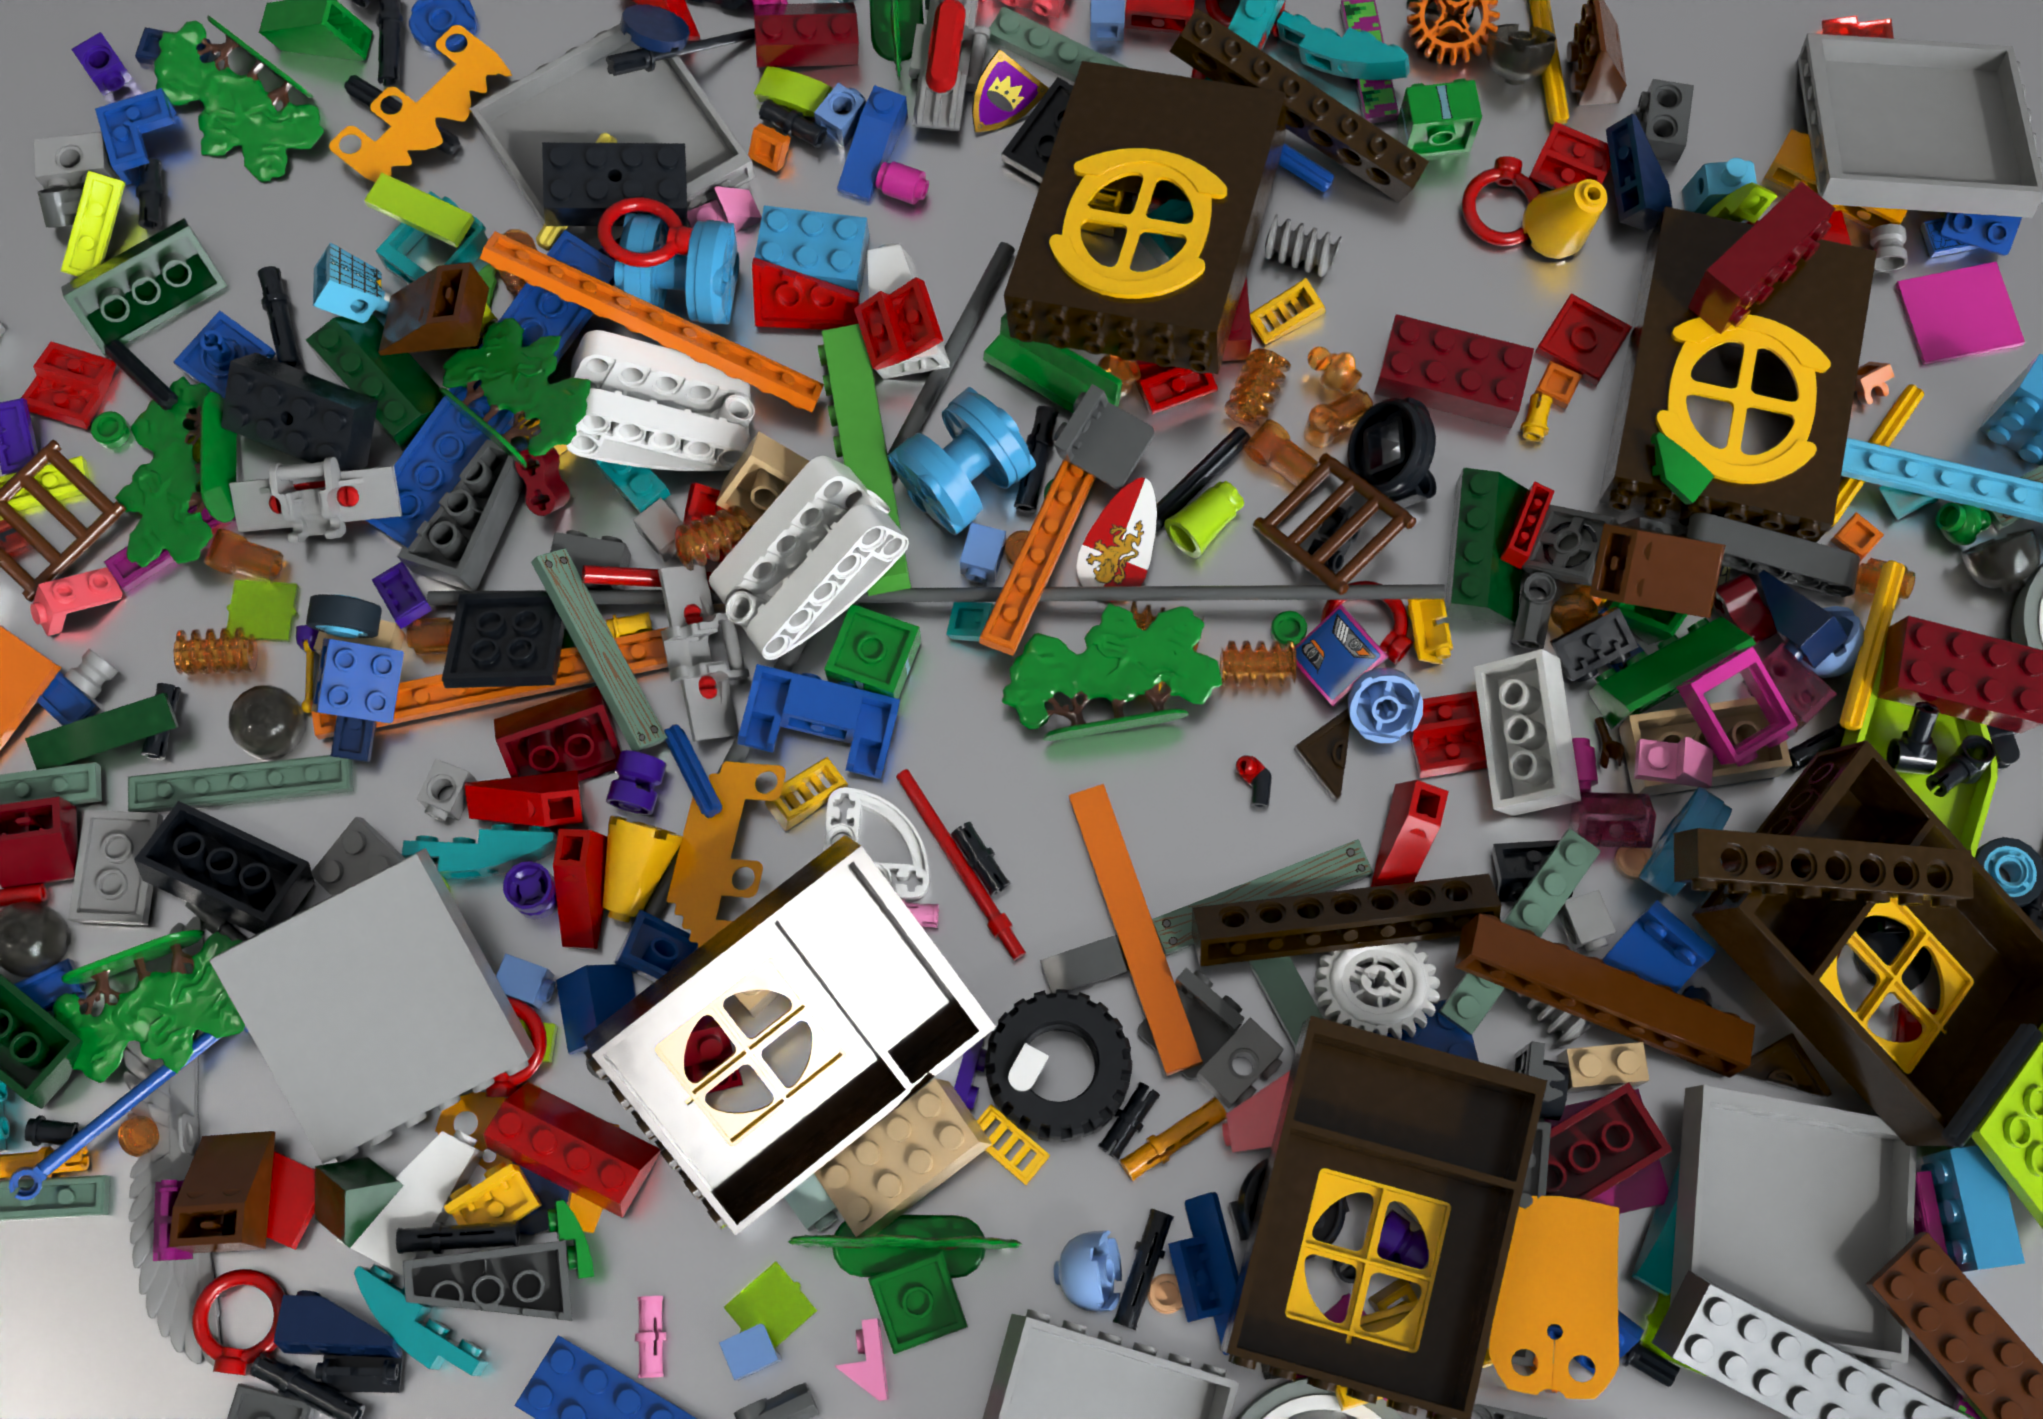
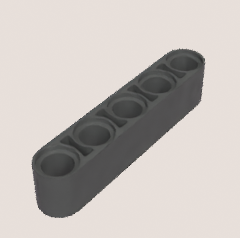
M1695 513L1689 517L1686 537L1726 545L1722 566L1755 575L1765 570L1784 583L1833 596L1846 597L1855 593L1860 557L1854 553L1712 514Z

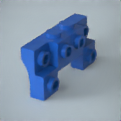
M757 664L737 744L773 753L780 727L850 743L851 748L845 771L881 779L901 699L861 690L848 682H838L836 684L824 681L819 676L811 673H802L800 675Z

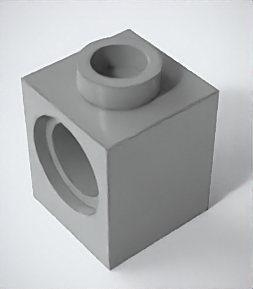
M662 498L658 499L633 519L638 532L664 562L671 557L677 558L684 553L681 551L683 522Z
M435 759L417 800L426 808L424 813L441 821H445L447 816L459 821L467 804L465 783L476 782L477 780L469 771ZM453 786V793L448 799L438 800L441 789Z
M1599 890L1567 900L1558 912L1573 951L1585 947L1587 953L1609 945L1607 939L1616 933Z

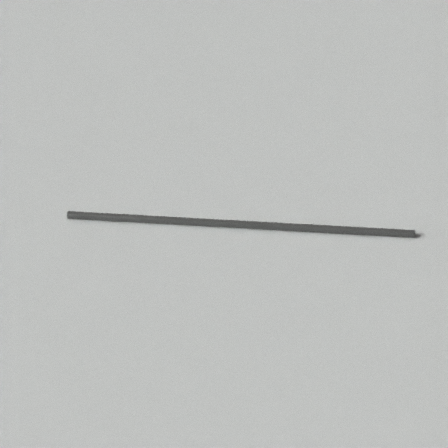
M1000 242L944 347L950 367L931 371L888 454L907 438H911L916 433H919L1015 252L1014 247L1010 244ZM889 462L893 481L897 473ZM809 639L779 657L773 668L792 672ZM738 734L723 763L725 761L743 763L751 747L737 744ZM721 764V766H720V768H719L717 774H719V773L721 772L722 764ZM679 848L644 909V912L661 919L668 905L666 900Z

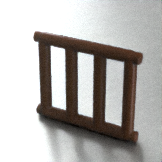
M51 440L0 488V516L50 563L34 579L0 546V567L24 589L22 594L29 602L34 600L38 584L56 580L126 511V507L117 501L113 503L60 453L62 448L55 440ZM49 462L102 512L88 528L34 478ZM22 488H25L77 538L62 553L53 547L8 503Z
M1324 453L1319 458L1320 465L1264 519L1258 517L1254 521L1253 527L1339 595H1344L1349 589L1348 583L1405 527L1411 529L1416 523V518L1336 458H1333L1328 453ZM1331 473L1343 482L1289 536H1286L1276 528ZM1355 491L1368 500L1313 555L1300 547ZM1379 509L1392 518L1337 574L1324 565Z

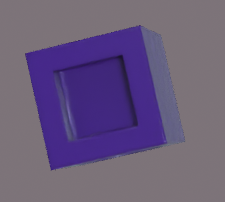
M101 32L71 49L103 96L120 89L125 83L133 79Z

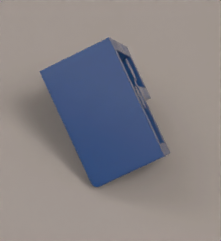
M162 88L95 108L111 167L119 178L126 183L125 186L132 184L129 169L150 163L142 134L175 124L173 116L176 115L175 107Z

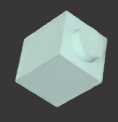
M814 1173L784 1197L809 1232L815 1228L818 1232H821L838 1219L835 1214L838 1209Z

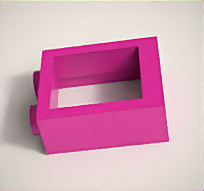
M1753 646L1736 650L1676 687L1721 765L1736 763L1740 767L1753 761L1758 757L1757 750L1765 745L1768 748L1779 745L1789 738L1787 732L1798 726ZM1740 672L1770 725L1733 746L1703 694Z

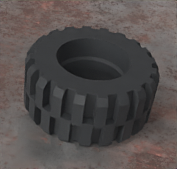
M1056 989V993L1046 994L1045 990L1036 992L1033 998L1026 1001L1022 998L1016 1002L1014 1008L1009 1013L1005 1012L1001 1016L995 1031L991 1032L987 1053L985 1054L986 1078L991 1097L1001 1113L1027 1135L1030 1133L1038 1136L1040 1140L1058 1139L1061 1142L1072 1141V1138L1079 1136L1084 1138L1093 1134L1094 1130L1100 1126L1106 1125L1112 1119L1114 1113L1119 1110L1125 1099L1132 1074L1129 1039L1125 1037L1122 1031L1123 1026L1117 1017L1113 1018L1108 1013L1109 1009L1101 1002L1096 1004L1089 1000V995L1081 992L1078 995L1068 994L1067 989ZM1055 1030L1068 1031L1082 1038L1091 1049L1095 1061L1094 1076L1088 1088L1076 1098L1062 1102L1046 1100L1038 1096L1031 1089L1017 1091L1010 1085L1008 1079L1009 1071L1024 1044L1027 1043L1029 1045L1039 1035Z

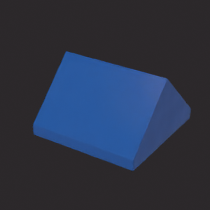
M639 910L613 963L655 982L697 950L698 943L689 941L690 933Z
M617 964L586 965L556 980L568 1054L586 1051L588 1047L583 1037L636 997L632 971Z

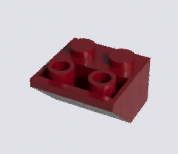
M60 796L1 804V887L11 888L74 879L78 857L76 806Z
M705 1015L700 1018L686 1044L684 1071L687 1079L691 1082L699 1081L735 1051L734 1043L711 1015ZM740 1067L707 1092V1094L743 1085Z

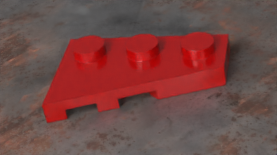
M755 257L753 258L752 277L755 327L828 330L859 324L854 308L860 305L859 292Z

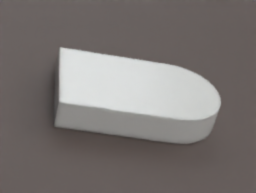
M1025 1043L1009 1071L1008 1079L1010 1085L1017 1091L1031 1089L1047 1062L1049 1055Z

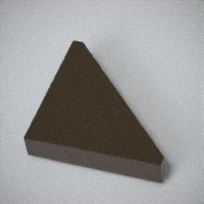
M1348 708L1294 747V750L1335 802L1342 795L1351 721Z
M1793 1033L1786 1035L1752 1055L1750 1067L1736 1074L1823 1099L1832 1095L1830 1089Z

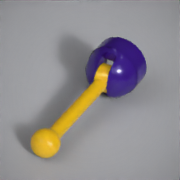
M300 625L296 627V642L300 649L306 652L305 700L302 702L301 708L305 713H312L310 701H313L314 653L316 652L314 645L319 631L307 625Z

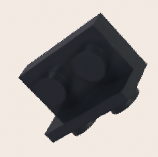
M1616 606L1550 641L1555 653L1560 658L1564 668L1562 669L1564 676L1572 682L1575 680L1583 682L1598 674V668L1609 662L1611 665H1615L1628 659L1631 656L1630 651L1639 647L1620 608Z
M1559 840L1493 844L1492 856L1498 878L1497 895L1500 902H1516Z

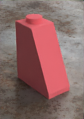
M1290 1071L1226 1113L1227 1123H1223L1222 1131L1225 1145L1231 1146L1232 1153L1241 1154L1271 1149Z

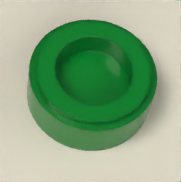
M113 411L101 413L94 419L91 425L93 438L101 446L109 449L118 448L126 443L131 432L130 425L125 418Z
M1281 612L1272 621L1270 628L1271 638L1279 647L1293 649L1306 637L1307 623L1303 616L1297 612Z

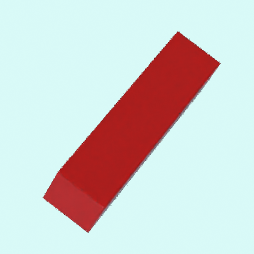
M1534 481L1525 494L1500 557L1501 560L1521 569L1530 556L1555 492L1554 490Z

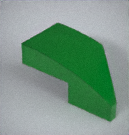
M1661 432L1653 433L1650 437L1651 444H1655L1656 465L1652 466L1653 476L1660 475L1661 481L1685 505L1694 503L1715 476L1673 440Z

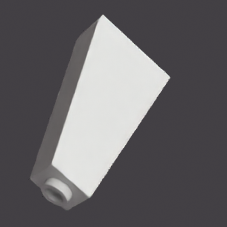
M888 243L881 245L879 248L867 250L869 298L879 291L891 294L915 277L919 278L912 258L901 244ZM943 342L917 356L876 370V372L883 379L949 368L950 366Z
M456 1130L454 1136L442 1131L396 1177L404 1186L351 1248L404 1276L403 1261L426 1258L429 1251L398 1254L396 1249L397 1229L432 1227L433 1223L443 1222L445 1224L450 1214H447L443 1206L452 1201L450 1195L468 1183L484 1152L474 1147L477 1140L459 1130Z

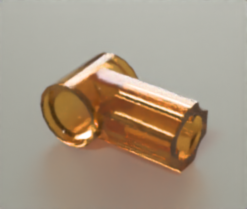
M1359 388L1330 404L1316 405L1310 411L1304 427L1305 440L1314 447L1322 448L1331 444L1335 437L1354 428L1359 418L1373 406V401L1368 393ZM1322 422L1329 427V429H1320L1315 425V423Z
M1267 419L1243 446L1246 454L1254 462L1263 467L1269 465L1296 487L1317 468L1319 463L1294 444L1288 432L1279 423L1271 419Z
M219 528L203 562L207 566L225 574L234 575L238 572L272 583L281 573L284 555L280 551L251 543L235 532Z

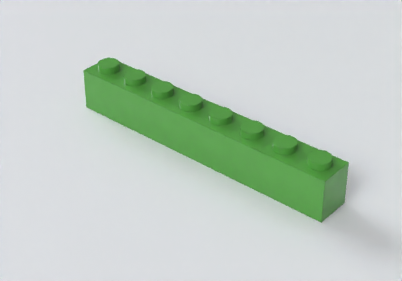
M859 324L823 330L824 344L818 345L821 366L828 365L829 374L823 375L826 396H833L834 405L828 406L831 426H838L839 436L833 437L837 458L843 457L844 465L855 473L864 486L884 500L891 510L888 515L901 530L873 369ZM904 553L867 591L868 596L911 588L906 554Z

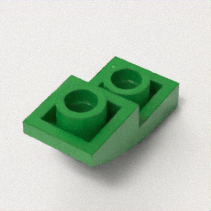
M562 1198L554 1199L555 1208L547 1209L549 1233L557 1232V1239L559 1241L573 1239L574 1246H567V1261L569 1270L576 1269L578 1279L594 1277L593 1262L585 1234Z

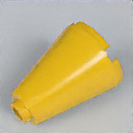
M1586 179L1536 196L1527 205L1523 214L1522 224L1524 234L1528 233L1529 238L1533 242L1530 244L1533 249L1545 257L1563 259L1578 252L1586 243L1606 206V190L1599 182Z
M610 816L602 905L603 908L609 910L608 917L629 923L630 918L636 917L639 910L643 911L678 850L683 836L642 822L631 823L627 821V818Z

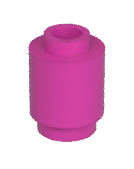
M895 161L892 163L883 162L877 174L876 188L882 190L884 195L915 205L918 200H924L926 197L929 181L926 180L924 171Z
M1572 738L1580 794L1591 792V787L1598 784L1595 748L1590 746V739Z

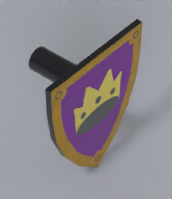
M998 49L981 73L974 91L972 105L974 131H991L1014 123L1025 116L1042 99L1049 88L1002 50Z

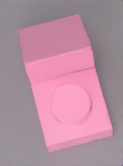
M720 186L714 187L716 200L687 211V220L691 228H694L697 221L715 220L734 223L735 232L760 223L762 218L750 190Z
M1684 737L1679 743L1639 739L1636 743L1634 779L1710 788L1712 786L1714 750L1690 737Z
M880 1319L861 1320L862 1329L856 1330L858 1354H865L866 1361L835 1365V1367L877 1400H889Z

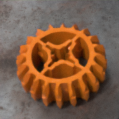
M1418 0L1419 2L1413 1L1409 3L1408 9L1415 14L1407 16V23L1416 25L1409 30V37L1421 36L1416 40L1415 48L1420 49L1427 45L1424 57L1429 58L1435 51L1438 53L1436 59L1438 64H1441L1444 55L1450 56V65H1455L1457 55L1460 54L1464 63H1467L1470 60L1469 50L1474 55L1480 56L1482 48L1479 43L1489 47L1492 39L1487 34H1496L1498 26L1491 23L1500 18L1499 12L1491 10L1497 6L1498 0H1462L1460 2L1452 0ZM1434 1L1440 18L1435 21L1432 28L1428 29L1425 22V12L1431 2ZM1475 7H1478L1481 15V25L1477 32L1472 35L1466 18ZM1448 13L1452 16L1460 14L1458 23L1454 20L1445 23L1444 21L1447 20ZM1445 34H1453L1463 41L1447 43L1436 37L1440 38Z

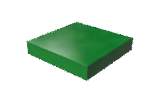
M942 1251L868 1278L893 1354L968 1327Z

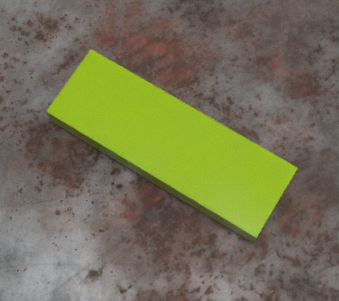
M381 173L364 200L368 207L458 248L475 220L471 213L384 173Z

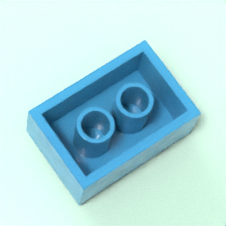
M764 205L755 258L861 293L870 239L867 218Z
M2039 354L1998 397L1978 429L1985 433L1991 441L2007 446L2019 453L2020 457L2025 461L2036 463L2039 466L2043 465L2042 354Z
M1979 1146L1953 1148L1922 1157L1924 1164L1921 1166V1172L1931 1171L1947 1253L1962 1272L2025 1264L2006 1181Z

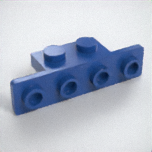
M1210 1192L1185 1200L1193 1238L1172 1242L1168 1246L1187 1322L1214 1317L1222 1346L1239 1275L1218 1194Z

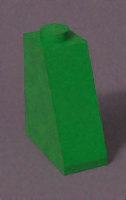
M283 0L267 3L259 33L281 51L354 61H366L373 34L369 27L337 0Z

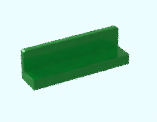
M1005 313L1001 317L1000 334L984 351L983 360L1071 413L1075 412L1073 411V406L1077 397L1082 392L1087 393L1092 384L1104 390L1109 403L1117 407L1119 406L1122 387L1121 379L1068 348L1061 349L1050 344L1033 341L1022 342L1016 338H1011L1007 314Z

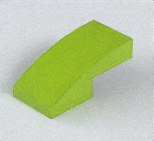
M767 66L753 94L759 102L771 99L779 105L787 106L790 111L796 109L802 112L803 116L815 117L814 112L833 89L830 85L809 76L782 68Z
M1751 182L1724 197L1705 215L1742 222L1745 219L1755 223L1776 199L1777 195L1775 192Z

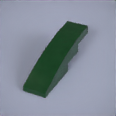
M165 692L27 737L25 740L36 770L55 768L179 726L168 695Z

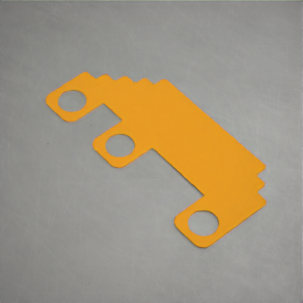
M725 761L719 774L712 773L709 775V781L722 804V811L715 814L712 818H707L701 813L694 797H692L666 901L676 904L674 913L675 915L683 916L682 927L683 929L691 930L689 941L698 943V948L733 922L716 919L721 896L751 898L758 892L763 872L762 864L759 861L731 859L745 799L777 800L781 795L786 775L783 766ZM763 772H773L778 780L775 789L766 794L758 792L755 788L757 777ZM742 867L752 869L755 875L753 884L745 890L736 889L732 884L733 874Z

